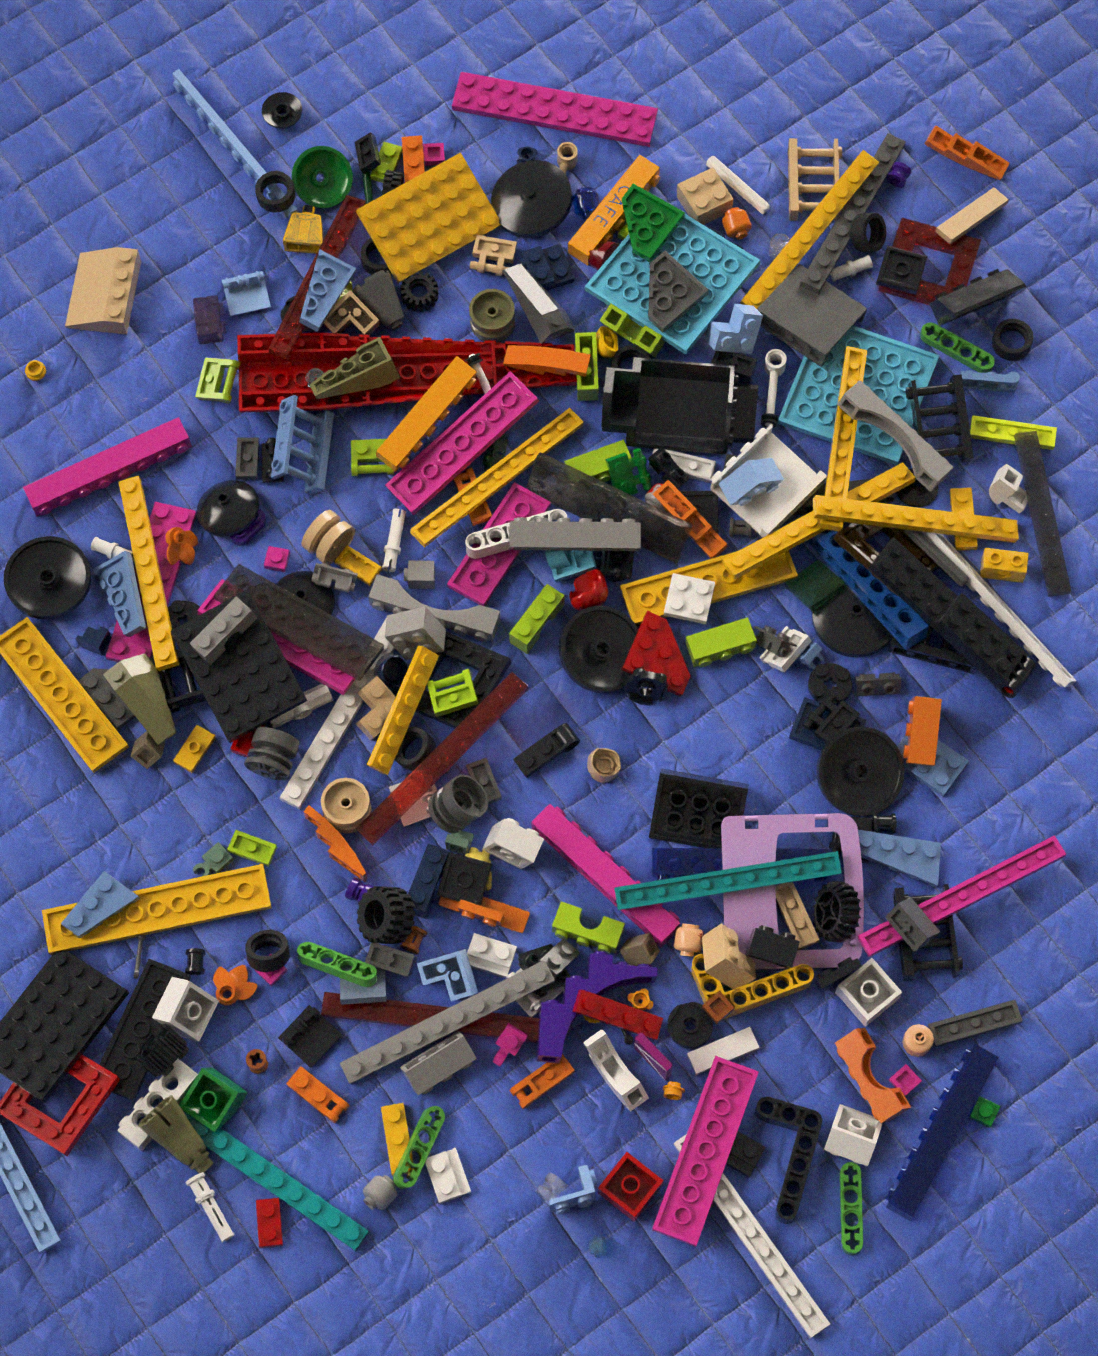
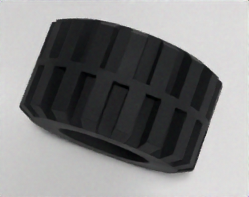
M375 886L374 888H369L367 893L362 895V900L358 904L359 909H357V924H359V931L363 933L362 936L371 943L398 944L406 940L407 934L411 933V927L414 926L415 922L413 921L415 916L413 908L415 906L411 902V896L407 894V891L398 887Z

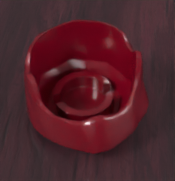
M607 241L599 249L590 250L589 265L598 271L619 244Z

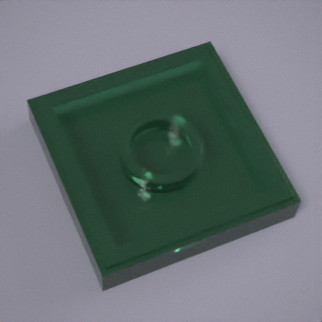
M819 559L799 572L798 577L785 582L786 588L811 611L846 588L845 583Z

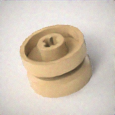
M326 510L311 523L303 536L301 544L309 553H316V558L319 561L330 565L334 563L345 546L351 544L355 535V528L346 521L341 522L340 516L332 510Z
M336 779L328 784L322 793L321 806L324 818L338 832L346 834L357 832L365 827L370 820L372 809L368 791L356 779Z

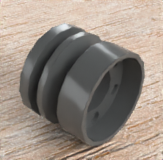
M258 727L251 742L255 748L248 751V757L244 762L245 767L255 774L266 778L287 780L290 775L289 770L293 766L289 759L296 757L300 745L299 740L277 729Z
M458 775L432 794L429 799L428 808L432 819L441 829L448 833H458L486 812L488 809V798L484 788L476 779L468 775Z

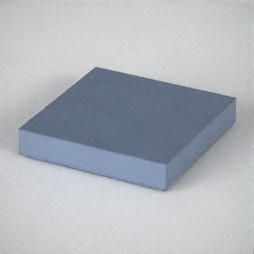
M345 965L341 969L343 971H349L353 967L351 965ZM375 967L377 970V982L371 987H363L340 978L341 1005L386 1002L385 970Z

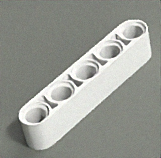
M554 509L526 518L527 521H536V518H549V521H555L558 518H567V514L561 509ZM509 523L469 534L465 540L468 556L478 559L509 550ZM495 537H498V538L501 539L499 542H492V541H491V539H493V538H495ZM474 543L481 545L478 548L470 547Z

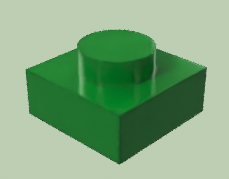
M979 1096L969 1118L990 1128L1000 1106Z

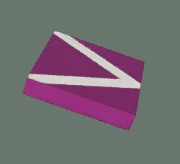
M639 1033L635 1037L634 1049L666 1081L672 1075L673 1064L643 1033Z

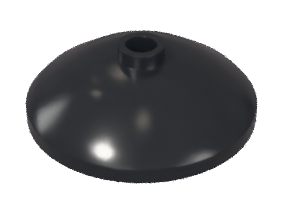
M238 480L220 482L209 488L199 500L197 506L198 521L203 529L210 534L216 536L237 534L249 527L257 517L260 507L258 495L245 482Z
M297 571L284 576L277 582L271 592L272 607L314 630L324 625L331 617L335 605L331 586L328 588L316 585L315 582L311 581L313 572ZM299 594L305 595L303 598L297 597Z

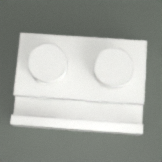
M787 626L781 633L791 637L789 641L796 644L797 647L790 645L789 653L786 657H779L767 649L759 657L762 663H768L769 666L784 673L811 643L808 635L794 629L791 630Z
M474 933L467 952L471 968L507 979L517 946Z
M456 1148L426 1159L425 1164L439 1204L471 1193Z

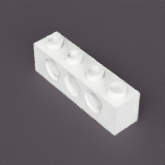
M178 1058L173 1063L174 1069L166 1077L162 1075L159 1080H154L149 1086L148 1094L144 1098L138 1099L133 1107L134 1111L130 1116L126 1115L118 1125L120 1128L117 1131L140 1151L144 1150L152 1138L138 1127L137 1122L139 1118L147 1116L154 1109L152 1103L155 1099L161 1098L164 1100L166 1097L173 1095L177 1103L180 1104L198 1075ZM170 1081H178V1086L174 1090L167 1089Z

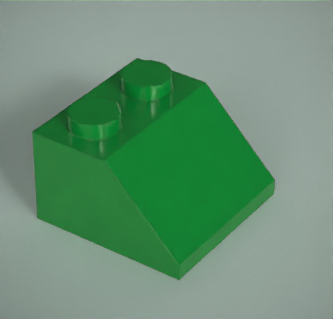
M212 1067L201 1068L179 1106L203 1125L217 1132L237 1112L248 1091Z

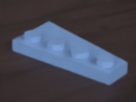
M319 249L299 322L318 332L354 276L356 268Z
M124 551L93 570L95 575L99 576L101 580L99 583L108 595L107 600L115 610L114 615L123 634L131 637L144 630L146 625L132 556L130 552Z
M858 830L862 858L876 864L881 863L893 871L905 873L917 881L922 880L934 888L938 886L941 843Z

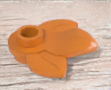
M180 527L171 528L167 531L165 537L168 544L166 555L169 563L174 565L178 560H181L184 564L192 565L195 559L193 547L198 545L197 536L190 530L184 531Z
M245 965L235 967L229 973L221 966L216 970L213 982L217 987L216 998L220 1004L229 1006L237 1000L249 999L256 992L257 984L247 982L248 971ZM227 991L232 993L229 998L223 997Z

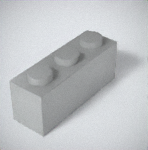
M457 1031L400 1068L417 1095L430 1092L434 1088L433 1086L440 1081L445 1082L449 1080L456 1071L470 1067L473 1063L472 1061L477 1058L465 1037Z

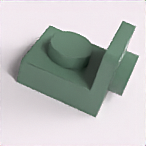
M465 831L447 834L445 840L446 850L463 855L469 853L474 835Z

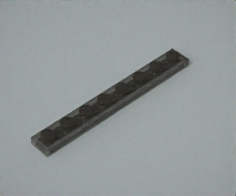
M1037 431L1016 433L1014 439L1048 597L1070 594L1071 587Z

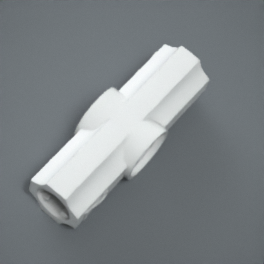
M320 684L303 692L308 701L270 721L273 729L293 719H303L309 716L314 709L333 701L328 687Z

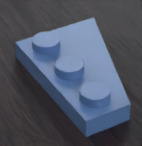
M104 871L61 924L78 938H81L103 924V921L114 914L123 911V908L132 902L135 903L140 898Z

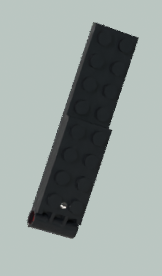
M894 537L891 538L868 568L988 678L1004 696L1014 698L1036 668L1035 662L1027 657L1029 654L963 593L957 596Z

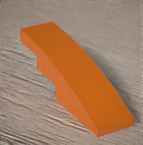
M936 125L924 143L941 155L976 172L998 180L1002 179L1010 164L979 142L975 141L972 144L957 133L952 136Z
M508 345L503 366L542 375L545 372H550L565 376V373H571L586 377L591 355L549 347Z
M669 480L653 493V496L710 559L717 557L728 547V544L713 530L712 526Z
M308 805L304 810L305 819L318 827L316 830L317 838L330 846L328 850L329 857L363 882H366V872L344 837L326 818Z

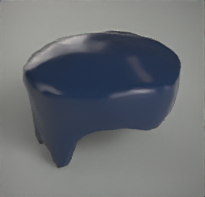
M395 653L385 654L376 663L374 677L378 676L388 688L400 687L408 670L407 664Z

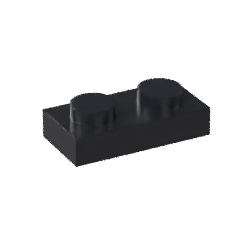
M371 132L354 142L359 168L363 174L381 165L376 137Z

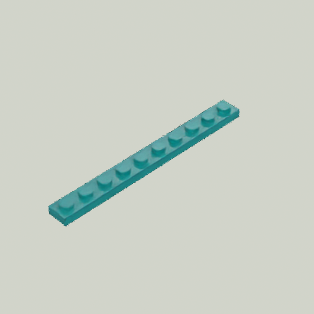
M836 851L615 887L614 890L618 910L838 875L842 874L839 854Z
M183 1111L193 1128L202 1138L206 1148L352 1250L357 1251L369 1234L367 1229L220 1128L217 1132H214Z

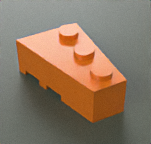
M915 696L909 701L908 714H910V720L906 724L905 736H908V745H904L903 758H906L907 764L935 766L942 699Z

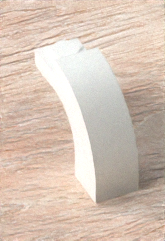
M600 1030L583 1042L589 1052L590 1059L603 1079L630 1112L649 1099L641 1082L625 1066L603 1030Z

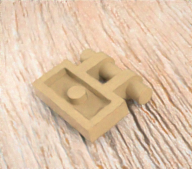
M476 235L472 255L479 258V262L471 261L470 269L477 270L479 273H484L485 271L496 273V276L504 275L503 270L509 268L504 266L505 262L512 264L514 262L517 242ZM488 259L498 262L497 265H493L486 263V260Z

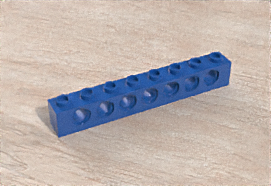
M827 529L823 531L826 533L821 532L807 540L905 650L927 637L928 623L899 596L891 592L878 578L874 577L869 570L858 563L850 553L840 547L833 539L838 531Z

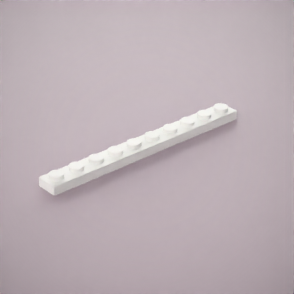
M923 532L969 577L966 585L972 591H977L980 594L982 603L987 607L991 606L996 612L994 614L995 617L1010 627L1009 632L1016 639L1020 638L1022 640L1024 649L1039 659L1038 664L1044 670H1049L1054 675L1052 677L1054 682L1060 687H1071L1076 682L1074 677L943 534Z
M386 619L363 656L368 660L367 665L345 695L341 694L281 794V801L299 810L301 809L364 702L357 692L375 678L374 669L378 660L385 654L393 653L395 650L385 638Z
M686 1135L673 1144L679 1153ZM723 1173L713 1202L811 1339L830 1325L829 1321Z

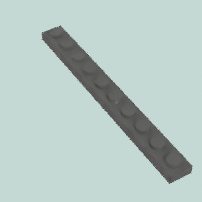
M887 133L874 155L879 164L844 206L800 282L801 287L819 294L851 239L850 228L856 215L867 212L884 183L888 172L891 171L893 163L896 162L905 147L906 141Z

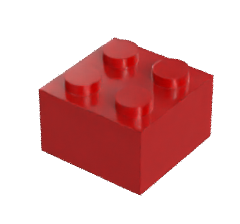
M626 1152L598 1187V1194L635 1222L662 1188L664 1180Z

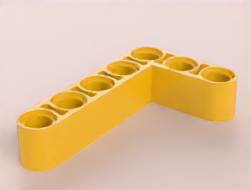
M703 954L695 956L691 966L692 975L704 1003L720 991L734 1006V1011L724 1019L807 989L812 984L814 971L809 965L800 964L724 992L719 980L705 971H700L696 968V964L704 963ZM806 973L809 979L801 981L798 979L797 974ZM783 980L788 984V987L780 989L777 987L776 982ZM712 983L715 985L716 990L709 992L705 990L704 985ZM762 988L767 992V995L760 997L756 995L755 990ZM742 996L746 1002L739 1005L734 1002V998Z

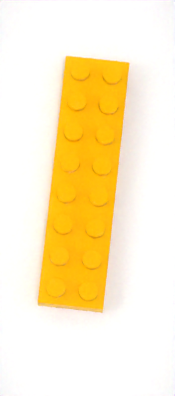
M788 550L734 580L722 564L724 558L736 553L733 552L620 585V590L630 619L638 626L641 624L647 610L663 618L668 617L663 615L673 573L715 582L711 604L798 578V574Z
M28 617L0 636L1 656L93 773L129 748L126 741Z

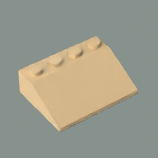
M116 247L80 253L65 324L66 328L127 335L141 266L138 249Z

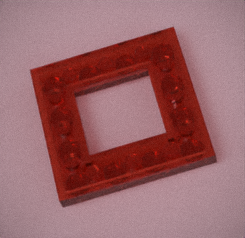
M901 218L892 247L913 252L916 244L955 256L945 286L921 280L917 295L884 286H879L878 291L929 305V303L936 300L934 296L944 291L947 294L952 293V288L963 283L966 287L981 239L963 235L952 244H949L936 233L937 227Z

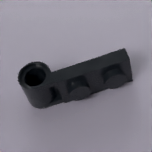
M564 723L513 760L525 777L528 778L562 752H568L580 743V740L569 724Z

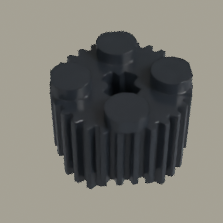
M163 1024L160 1027L162 1031L155 1035L151 1034L141 1046L143 1049L140 1055L137 1054L135 1057L155 1077H158V1075L166 1077L174 1069L173 1063L177 1058L182 1059L189 1051V1048L186 1046L187 1042L169 1025Z

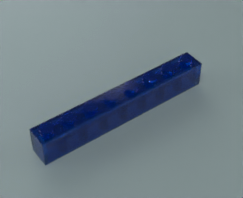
M976 1044L973 1045L971 1050L966 1048L961 1058L964 1064L961 1069L956 1067L950 1080L954 1082L950 1089L945 1087L939 1099L943 1101L940 1108L934 1107L929 1117L932 1121L929 1128L924 1127L918 1137L921 1140L918 1149L913 1146L907 1159L911 1162L907 1169L902 1166L896 1178L900 1181L896 1189L891 1187L885 1198L889 1201L886 1208L909 1221L912 1220L999 1058L998 1056Z

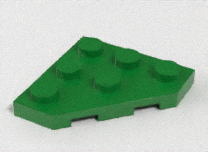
M634 183L622 197V206L632 251L634 254L651 262L684 219L685 212Z

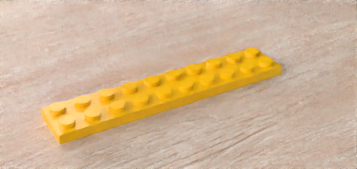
M259 864L132 891L139 896L140 899L138 901L132 902L123 908V911L112 915L103 921V924L81 938H78L61 924L77 903L42 910L48 953L53 955L64 950L72 951L134 938L139 935H148L271 909L272 906L264 865Z

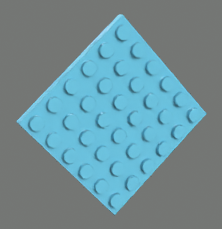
M685 214L684 219L653 260L666 251L709 290V294L664 333L648 320L651 262L633 253L629 234L585 285V291L607 305L611 303L628 314L629 319L642 327L646 325L662 335V340L687 354L708 329L710 322L716 319L760 265V260Z
M852 326L829 352L827 360L822 367L807 357H803L778 419L779 425L832 443L846 347L850 346L867 350L863 383L912 428L914 423L911 402L906 398V387L913 380L916 381V388L928 387L939 355ZM918 396L919 408L924 396ZM857 421L854 451L898 465L903 448L896 440L872 424Z

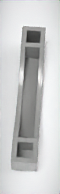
M861 380L844 393L837 404L852 419L872 424L894 438L908 456L915 478L930 492L953 469V466L947 459L943 458L932 445L918 435L914 429L903 421L898 414L889 408Z
M378 574L368 597L369 603L374 609L379 611L388 610L393 614L426 606L445 629L454 630L456 634L462 636L466 634L474 636L475 639L482 642H493L501 619L500 611L482 605L463 610H441L429 607L411 597L402 588L398 580Z

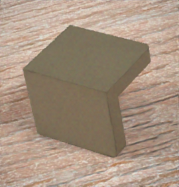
M146 731L134 742L131 757L148 769L162 757L165 742L159 746Z
M650 933L628 938L619 950L624 960L633 966L652 964L660 952Z

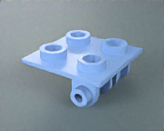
M262 271L222 280L230 317L271 308Z

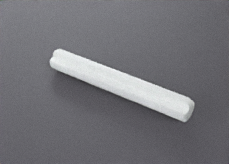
M711 156L706 161V165L709 168L714 167L719 177L761 214H765L769 210L770 205L715 156Z

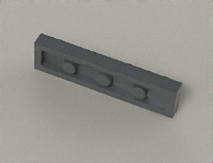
M1011 1000L928 1024L927 1027L933 1033L934 1047L1020 1024L1023 1020L1016 1000Z

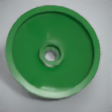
M315 146L299 155L293 165L291 178L294 183L295 192L302 201L316 208H329L339 204L347 197L352 187L353 173L348 160L341 152L328 146ZM318 174L322 175V182L317 181L316 176Z

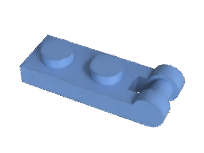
M974 370L960 372L965 389L1014 392L1020 379V375L1014 371L1008 375L997 374L996 372L980 373Z

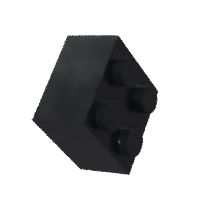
M763 925L759 926V928H754L745 955L784 968H792L800 941L795 940L796 936L786 932L778 935L773 933V928Z

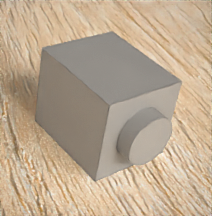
M408 560V568H404V581H408L409 589H435L434 561Z

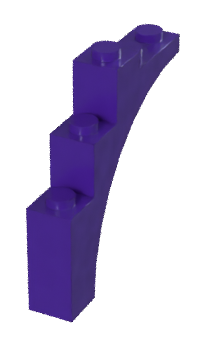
M604 951L590 953L587 979H583L582 976L578 975L570 976V978L566 977L563 990V1004L557 1000H546V1002L541 1003L536 1062L560 1063L565 1037L578 1015L572 1011L579 990L582 989L601 996L621 986L636 983H655L658 968L652 967L650 964H639L638 966L629 965L627 962L612 964L613 955H607Z

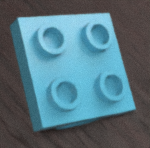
M545 551L556 583L597 569L592 551Z

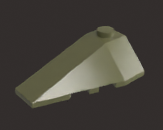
M378 337L357 348L354 356L350 359L345 357L340 361L342 365L335 370H328L309 385L316 399L383 387L399 379L400 376L381 338Z
M144 653L121 660L103 674L159 746L177 733L165 698L166 694L161 685L159 671L147 654Z

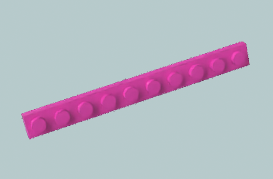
M1054 835L918 906L935 924L1064 858L1066 853ZM889 921L858 935V940L868 957L904 940Z

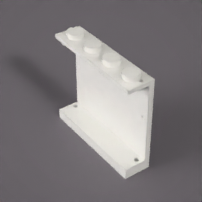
M772 425L766 429L762 428L755 435L756 439L752 443L747 442L740 450L742 453L737 458L733 456L726 463V468L722 472H716L711 478L710 487L721 500L761 537H765L778 530L825 483L827 475L822 471L816 474L772 433ZM773 458L784 478L778 484V489L771 493L762 492L751 497V502L744 506H740V504L730 506L719 483L748 460Z

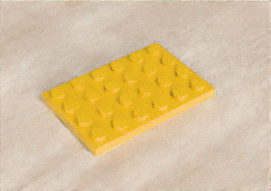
M461 152L356 210L357 215L397 283L473 242L476 239V235L483 236L501 226L499 217Z

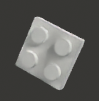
M673 573L663 616L706 624L715 582Z

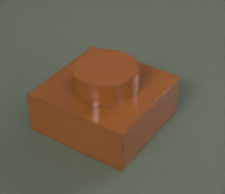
M720 991L702 1005V1008L716 1024L721 1022L735 1009Z

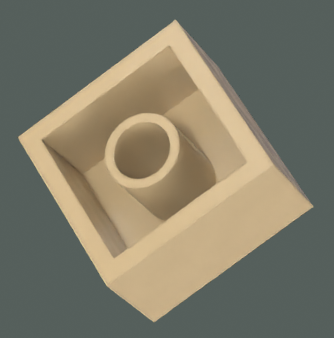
M714 167L677 184V198L688 216L703 225L723 216L726 211L733 208V197Z

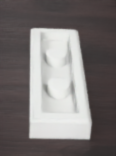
M664 449L671 455L675 463L684 470L688 478L711 483L716 461Z
M748 1027L688 1052L687 1056L695 1074L699 1075L711 1069L715 1056L732 1061L758 1050L759 1045L751 1028Z

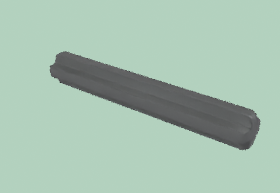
M902 529L955 583L962 587L968 582L969 577L922 531Z

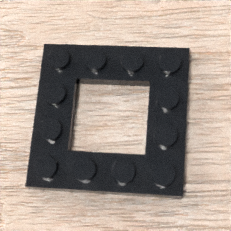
M446 632L444 651L436 653L439 657L428 681L432 680L444 657L479 670L473 680L478 704L436 717L430 694L426 691L428 687L426 685L415 712L470 735L508 669L511 660L509 657Z

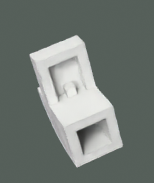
M1005 464L997 471L989 488V495L997 505L1004 502L1018 513L1024 511L1031 494L1019 487L1023 475L1008 464Z

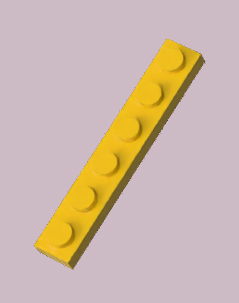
M418 646L367 763V766L384 775L389 774L439 655L424 646Z

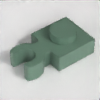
M218 842L201 856L205 862L196 864L192 870L195 874L199 870H204L205 873L202 876L210 875L212 870L215 873H220L234 859Z

